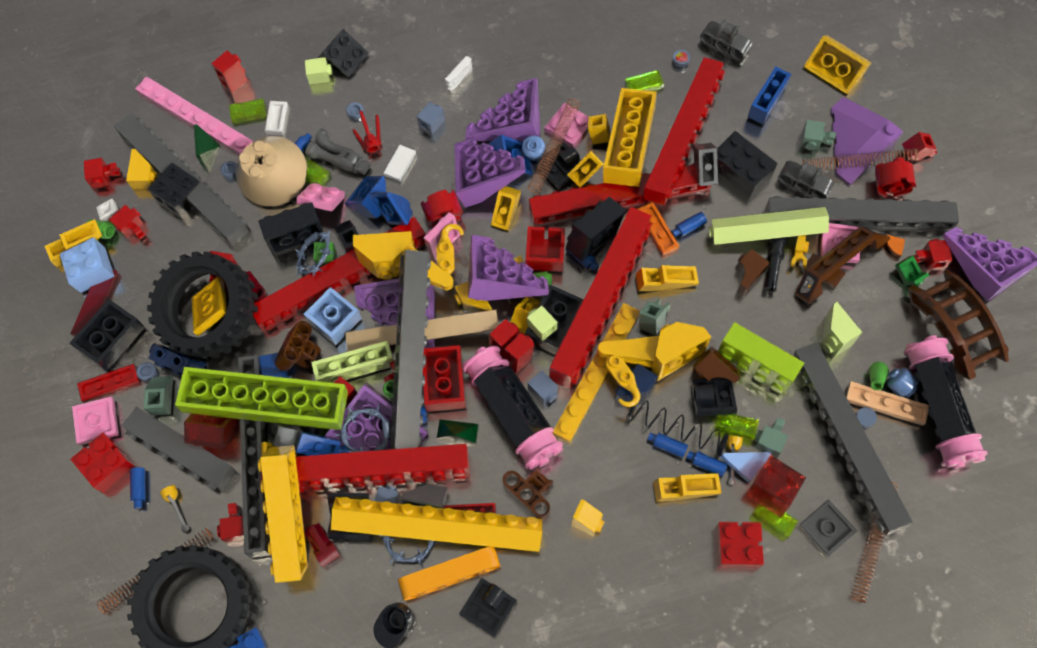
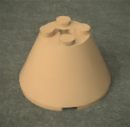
M278 136L263 137L249 144L240 154L236 166L237 184L244 196L253 203L260 206H281L293 200L303 189L306 182L307 162L302 151L292 141Z

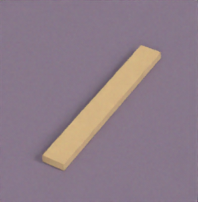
M497 310L428 320L424 336H427V340L492 331L499 325ZM397 325L345 332L347 351H353L384 341H388L389 346L396 345Z

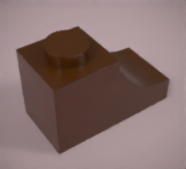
M753 249L747 254L744 252L738 259L739 265L737 270L741 273L742 281L737 292L742 296L766 271L770 263Z
M712 346L695 361V372L701 378L705 377L708 381L712 378L721 377L736 383L740 379V371Z

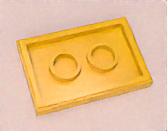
M219 276L192 297L193 333L197 336H200L226 315L224 280Z

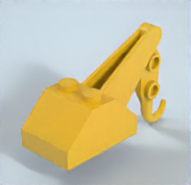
M448 224L442 229L441 238L436 247L437 265L431 261V266L428 270L427 277L430 278V285L443 290H450L454 285L453 278L450 275L455 269L454 247L448 237V233L450 230L456 229L460 235H463V229L457 224ZM411 231L353 235V247L359 263L377 278L391 279L392 277H398L400 275L401 253L404 250L418 251L415 249Z
M675 322L671 325L663 326L659 336L603 341L598 345L597 353L600 357L606 358V368L616 382L633 395L632 401L626 402L620 398L618 400L619 403L625 407H632L639 402L640 392L636 386L635 376L626 363L651 367V372L658 376L657 381L702 356L706 352L711 336L704 327Z

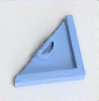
M723 453L720 457L742 478L749 482L771 453Z

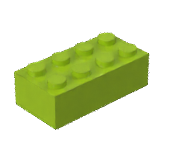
M735 322L724 337L718 350L729 362L736 365L737 369L753 375L755 380L768 384L777 393L785 394L804 365V362Z

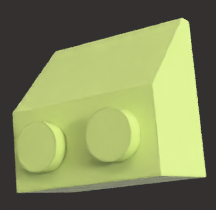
M838 302L833 304L824 318L821 340L823 349L833 358L850 348L862 333Z

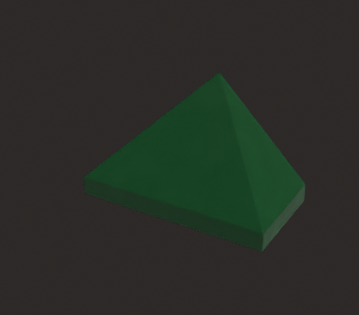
M196 124L194 125L195 153L202 165L221 146Z
M440 419L437 439L476 444L479 424Z

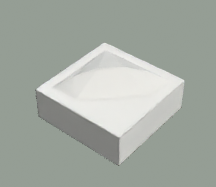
M112 198L96 207L101 221H108L119 211L116 202Z

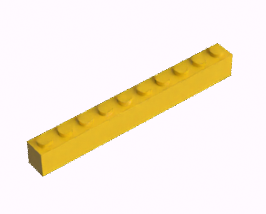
M335 497L332 508L331 530L539 552L542 538V519L501 515L491 512H474L472 510L463 511L452 508L444 509L432 506L397 504L388 501L378 502L368 499L359 500L348 497Z

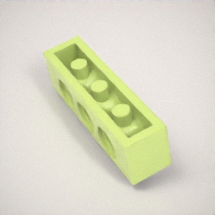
M384 341L311 363L316 381L334 383L340 376L344 380L390 368L389 364L394 359L388 341Z

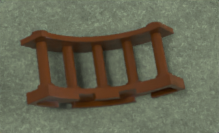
M945 270L943 271L944 282L927 290L915 285L909 287L911 305L915 306L927 317L931 315L937 322L935 327L943 338H948L953 348L950 350V353L954 356L953 361L956 372L971 380L976 377V366L993 357L1008 362L1009 349L1004 342L995 319L981 298L957 274ZM947 288L956 293L940 302L935 301L931 297ZM962 299L971 308V311L954 319L950 318L944 311V308ZM977 317L984 330L965 339L962 338L957 326ZM987 337L991 350L972 359L968 351L969 345Z

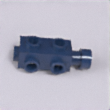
M153 343L149 350L150 355L148 359L154 361V365L161 368H171L172 373L180 376L183 374L184 367L208 369L209 366L203 361L198 362L195 358L174 351L162 344Z

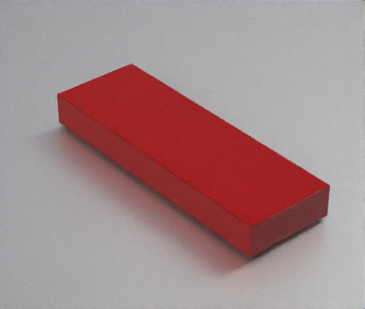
M131 364L77 383L81 401L84 403L140 383L136 373V365Z

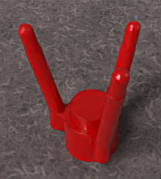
M360 111L359 113L366 132L364 141L355 129L352 131L360 142L363 151L368 153L376 152L382 145L379 115L375 116V137L373 134H370L364 114Z

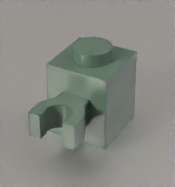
M806 120L802 131L800 147L808 150H818L822 142L832 145L836 132H824V122Z
M658 298L655 303L648 301L639 312V329L657 335L666 323V313L670 310V303L667 302L664 306H661V300Z
M777 418L772 428L765 426L762 431L758 430L754 441L757 442L755 449L762 452H770V456L778 458L788 438V435L781 432L785 420Z

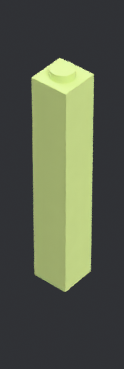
M825 207L711 219L712 227H708L709 238H713L714 245L829 233V215Z

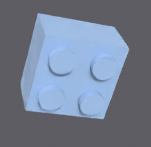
M94 237L60 253L68 284L80 293L90 289L91 286L114 277L106 249Z
M331 287L304 313L308 323L335 346L345 336V332H349L362 319L359 310Z

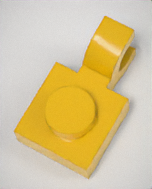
M806 235L798 236L791 267H795L796 262L800 261L803 263L802 269L807 268V259L804 256V252L808 253L809 242L806 241Z

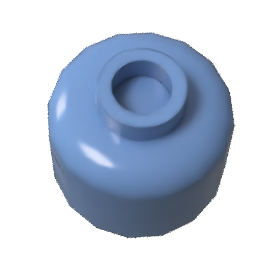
M529 136L522 143L523 154L529 160L536 161L546 152L545 143L539 136Z
M895 368L890 371L887 385L897 396L909 397L916 392L918 381L907 368Z

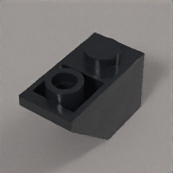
M348 220L334 226L333 229L345 252L348 253L354 250L353 235L359 234L353 223Z

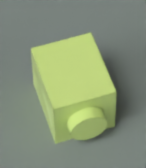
M326 57L305 60L306 76L309 85L330 82L329 75H332L331 64H327Z
M540 306L538 309L534 308L528 313L527 325L542 341L557 330V321L543 306Z

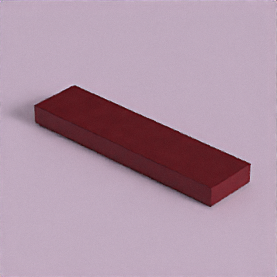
M113 270L114 277L90 287L70 334L75 337L108 300L119 274L117 270Z

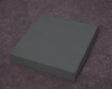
M829 499L798 525L800 530L826 558L858 531Z

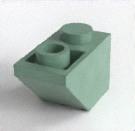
M172 376L152 377L146 386L143 409L150 415L171 414Z

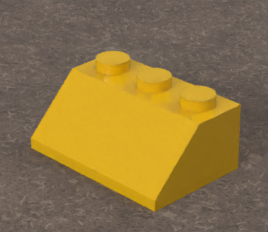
M824 35L803 67L848 94L863 77L872 62L830 36Z

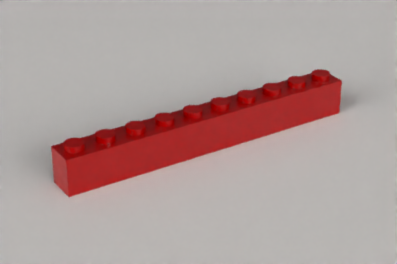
M703 58L645 185V200L665 206L667 199H671L674 191L673 185L678 184L679 172H683L686 164L684 160L689 158L691 154V144H695L698 136L696 133L701 131L703 126L702 119H706L709 111L708 106H712L714 101L713 94L719 90V80L722 81L724 78V62Z
M693 163L692 165L685 166L683 172H679L680 178L678 184L673 185L672 197L709 190L711 185L699 186ZM642 173L640 187L611 183L589 184L582 188H571L563 192L555 191L548 195H536L529 198V209L533 225L537 226L584 216L588 210L592 211L599 201H604L609 196L622 207L651 202L644 199V188L650 174Z
M415 216L410 219L407 225H398L385 232L411 231L415 248H420L425 244L424 237L426 233ZM352 250L320 267L319 269L322 272L318 270L315 276H313V273H309L254 303V305L258 306V312H254L253 316L263 332L271 330L276 324L291 319L296 313L306 311L330 287L338 293L347 285L355 284L360 278L372 273L359 263L355 250Z

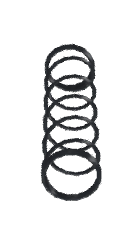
M646 400L641 405V407L638 409V411L635 413L633 417L632 414L635 410L636 405L630 407L626 418L632 420L647 402L645 425L647 428L654 423V421L657 419L660 413L665 409L663 423L664 435L669 433V431L673 428L675 423L682 416L681 442H684L695 429V427L700 423V435L698 444L699 449H702L709 441V439L712 437V435L716 431H718L716 455L719 457L721 456L729 437V433L726 432L720 443V431L719 429H716L711 433V435L708 437L705 443L700 447L702 435L701 422L696 423L695 426L691 429V431L683 440L682 438L684 429V415H680L669 428V430L665 433V423L667 410L665 407L659 411V413L648 426V400Z

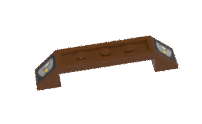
M860 226L806 269L795 292V296L808 304L812 303L823 294L821 283L865 247L869 245L877 250L890 240V236L876 229Z

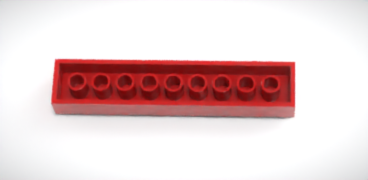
M630 207L550 365L549 378L554 383L567 389H571L573 384L576 385L581 376V368H585L589 360L588 355L590 351L593 352L597 343L596 339L598 335L601 336L604 330L605 320L610 318L613 304L618 302L621 288L625 287L628 281L629 272L632 273L636 264L635 260L642 253L644 241L647 242L649 239L650 230L653 223H650L652 215Z
M467 444L296 457L300 494L304 493V490L323 492L324 489L332 488V490L341 491L345 487L363 489L367 485H373V487L379 488V486L385 487V484L403 486L406 482L425 484L426 481L434 480L435 483L446 482V479L465 481L466 478H470Z

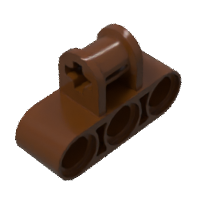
M298 321L288 332L274 361L279 370L288 371L295 363L306 369L313 368L311 362L316 361V358L320 356L321 349L318 345L308 340L312 333V327L308 322Z
M537 468L526 480L516 471H507L502 479L504 489L531 516L542 519V521L546 520L550 515V504L543 495L553 485L554 481L545 477L541 473L540 468ZM509 478H515L517 483L510 486L506 481ZM529 492L532 497L524 500L521 498V494ZM538 506H544L547 511L544 514H538L535 509Z

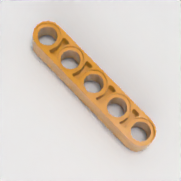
M486 547L403 576L397 581L403 601H407L501 567L495 547Z

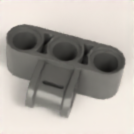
M726 19L721 24L710 21L700 34V39L703 43L737 60H742L752 46V42L747 37L739 34L740 26H734L728 23Z
M787 161L778 176L781 183L810 197H818L819 199H827L834 187V182L830 178L820 174L823 168L808 164V161H805L803 165L794 161Z

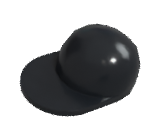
M395 602L386 606L381 611L373 628L375 639L381 646L393 648L400 643L413 623L411 609L404 603Z

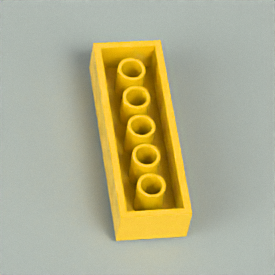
M621 88L603 166V183L640 187L656 108L657 92Z
M295 446L269 447L260 457L261 459L258 460V469L263 475V480H261V492L265 493L263 511L264 514H267L268 518L265 529L266 534L270 535L268 553L272 555L273 561L270 565L271 575L275 578V583L299 581L308 567Z

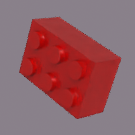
M460 345L424 348L423 355L426 356V364L423 367V375L425 376L423 388L426 411L466 408Z

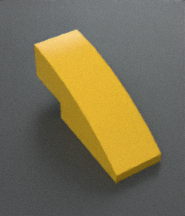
M94 219L60 234L61 239L45 245V249L50 261L58 267L62 265L60 253L93 237L98 240L102 233Z
M662 265L660 268H641L636 273L638 291L673 290L699 284L697 270L694 266Z
M718 473L658 478L653 482L656 502L694 499L722 494Z

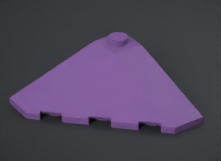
M537 78L520 81L515 85L517 89L512 94L507 92L498 100L499 104L494 109L489 107L480 115L481 119L476 124L471 122L466 128L465 139L472 138L476 141L492 142L498 136L504 135L523 142L529 136L535 135L540 137Z
M842 97L831 107V115H834L835 120L832 123V132H836L834 158L835 156L839 158V169L838 166L835 169L836 175L850 186L871 167L870 155L872 154L873 165L874 156L876 162L878 160L877 153L881 152L882 154L883 151L886 153V151L891 149L898 142L903 131L890 120ZM860 155H861V167H860V161H859V156H860ZM842 156H843V169H842V165H841ZM849 156H850V168H849V162H848V157H849Z
M472 138L454 144L456 195L464 207L483 202L524 174V158L519 155L516 158L511 157L510 152L499 149L497 152L493 150V146L486 143L478 145L476 140Z
M957 227L943 235L971 284L987 301L1003 292L1037 267V255L1028 247L1012 248L1010 242L998 239L995 243L986 240L987 236L975 232L971 235L963 234V230Z
M471 236L468 298L491 301L548 295V280L543 276L540 279L532 274L533 269L524 262L517 263L513 260L514 255L505 248L498 249L494 245L495 241L490 237Z
M399 278L354 286L356 305L361 309L366 308L372 313L371 317L381 325H397ZM430 285L426 296L429 297V305L425 315L428 317V320L435 319L434 286ZM435 339L427 340L425 348H434Z
M366 382L345 409L342 426L350 412L348 408L352 411L366 408L377 409L379 405L378 412L387 421H390L391 427L392 402ZM369 413L358 414L354 419L356 423L350 420L346 426L347 435L352 436V438H347L349 445L359 450L363 446L362 452L374 451L378 447L376 442L381 446L385 441L382 419L377 416H371L368 419ZM420 427L419 435L422 436L423 440L428 432ZM330 429L324 436L340 440V447L344 445L340 439L341 437L335 436V434H340L341 430ZM390 438L384 450H390Z

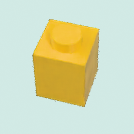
M606 114L588 117V131L592 144L606 143L610 140V126Z

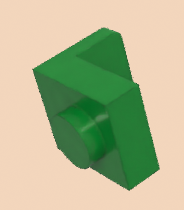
M908 256L895 265L904 285L918 286L929 276L928 272H921L914 256Z

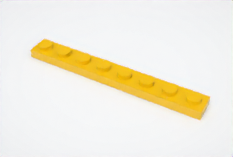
M623 303L603 341L626 340L639 317L640 310ZM597 352L554 428L553 435L568 443L574 437L609 372L605 365L606 358L600 357Z

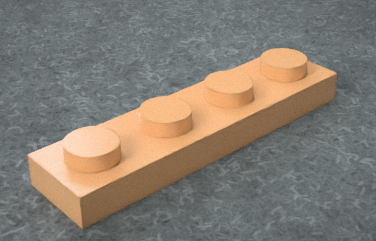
M852 381L849 383L846 393L849 403L861 407H869L874 411L923 426L926 424L929 405L881 390H874L871 387Z

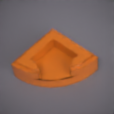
M888 235L890 240L885 245L892 252V255L900 258L905 239Z

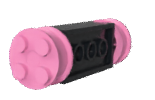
M936 335L926 337L925 341L906 345L904 355L909 358L911 364L909 370L915 372L918 381L922 383L924 389L922 390V395L925 401L929 403L930 409H928V412L937 427L935 428L936 436L942 441L935 446L937 450H940L943 458L941 465L947 468L953 467V469L965 467V463L971 461L973 463L985 461V456L988 455V452L982 448L980 442L982 435L976 433L953 365L950 362L954 359V356L948 352L946 346L948 340L946 338H937Z
M498 346L479 348L475 352L476 355L462 364L463 372L469 374L472 379V386L478 387L479 393L488 402V407L499 419V424L508 433L510 441L518 447L515 452L517 455H521L526 462L525 468L531 470L537 466L540 468L549 463L550 457L556 456L564 450L562 448L563 443L561 441L558 442L553 435L554 429L550 426L512 367L508 366V360L503 359L499 354L500 348Z

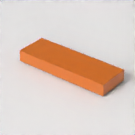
M651 202L638 208V210L652 215L650 223H653L650 230V236L661 255L664 256L678 250L679 244L654 203Z

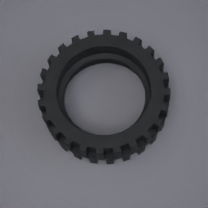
M198 251L192 252L191 257L183 254L179 256L180 261L172 260L169 262L170 267L167 270L162 269L159 272L162 276L158 281L154 280L152 284L155 286L154 292H149L148 298H151L152 301L151 305H147V311L152 314V317L148 318L149 324L155 325L152 331L155 335L161 337L159 341L174 351L201 359H208V356L218 358L220 357V352L225 354L232 352L231 347L233 345L239 347L242 344L240 339L243 336L248 337L250 334L248 328L250 324L254 325L256 321L252 318L253 313L258 312V306L254 305V300H258V295L252 291L255 285L247 279L249 275L241 270V267L217 254L214 255L205 251L203 254ZM208 274L219 276L225 281L229 292V304L225 317L218 327L205 336L192 337L187 335L182 330L178 318V307L184 291L192 282Z
M190 545L188 547L178 546L175 547V550H166L160 553L161 556L157 559L152 558L148 562L150 566L138 573L140 579L137 584L133 583L130 589L134 591L133 598H128L127 605H131V614H127L128 621L133 622L134 628L130 630L132 635L139 637L140 641L138 644L141 648H228L237 641L240 632L244 631L246 618L250 617L251 612L248 611L249 603H252V596H249L248 588H250L249 582L245 581L243 570L238 568L236 562L232 558L225 556L224 553L197 545ZM185 568H202L218 577L225 588L227 596L225 616L218 628L201 640L194 642L175 640L166 635L156 621L154 602L157 591L161 584L173 573Z

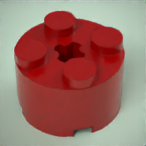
M898 157L891 162L880 163L875 166L877 192L880 196L887 197V194H893V197H900L911 193L913 187L916 188L913 164L905 161L903 157Z
M447 190L435 192L427 197L428 201L425 203L424 201L421 202L422 210L430 227L434 228L439 220L449 212L455 216L457 223L461 221L460 216L463 214L454 190H451L452 193H448Z

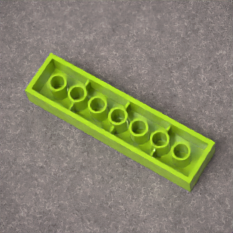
M184 367L175 406L182 413L341 430L348 391L345 384Z

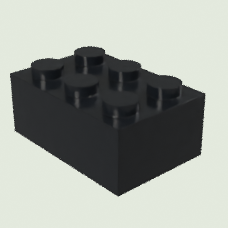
M736 131L717 148L718 172L749 197L773 175L778 164Z
M610 196L604 201H599L592 211L588 210L583 218L573 222L571 226L572 231L567 237L566 249L583 262L617 234L626 209Z
M312 202L304 203L299 207L286 209L279 214L269 215L258 220L264 240L273 256L302 246L305 243L304 240L314 232H323Z
M550 285L548 288L549 293L544 296L539 307L543 306L557 321V330L543 341L529 326L525 335H528L533 340L535 346L556 355L584 299Z
M108 299L69 344L107 372L145 326L136 317Z

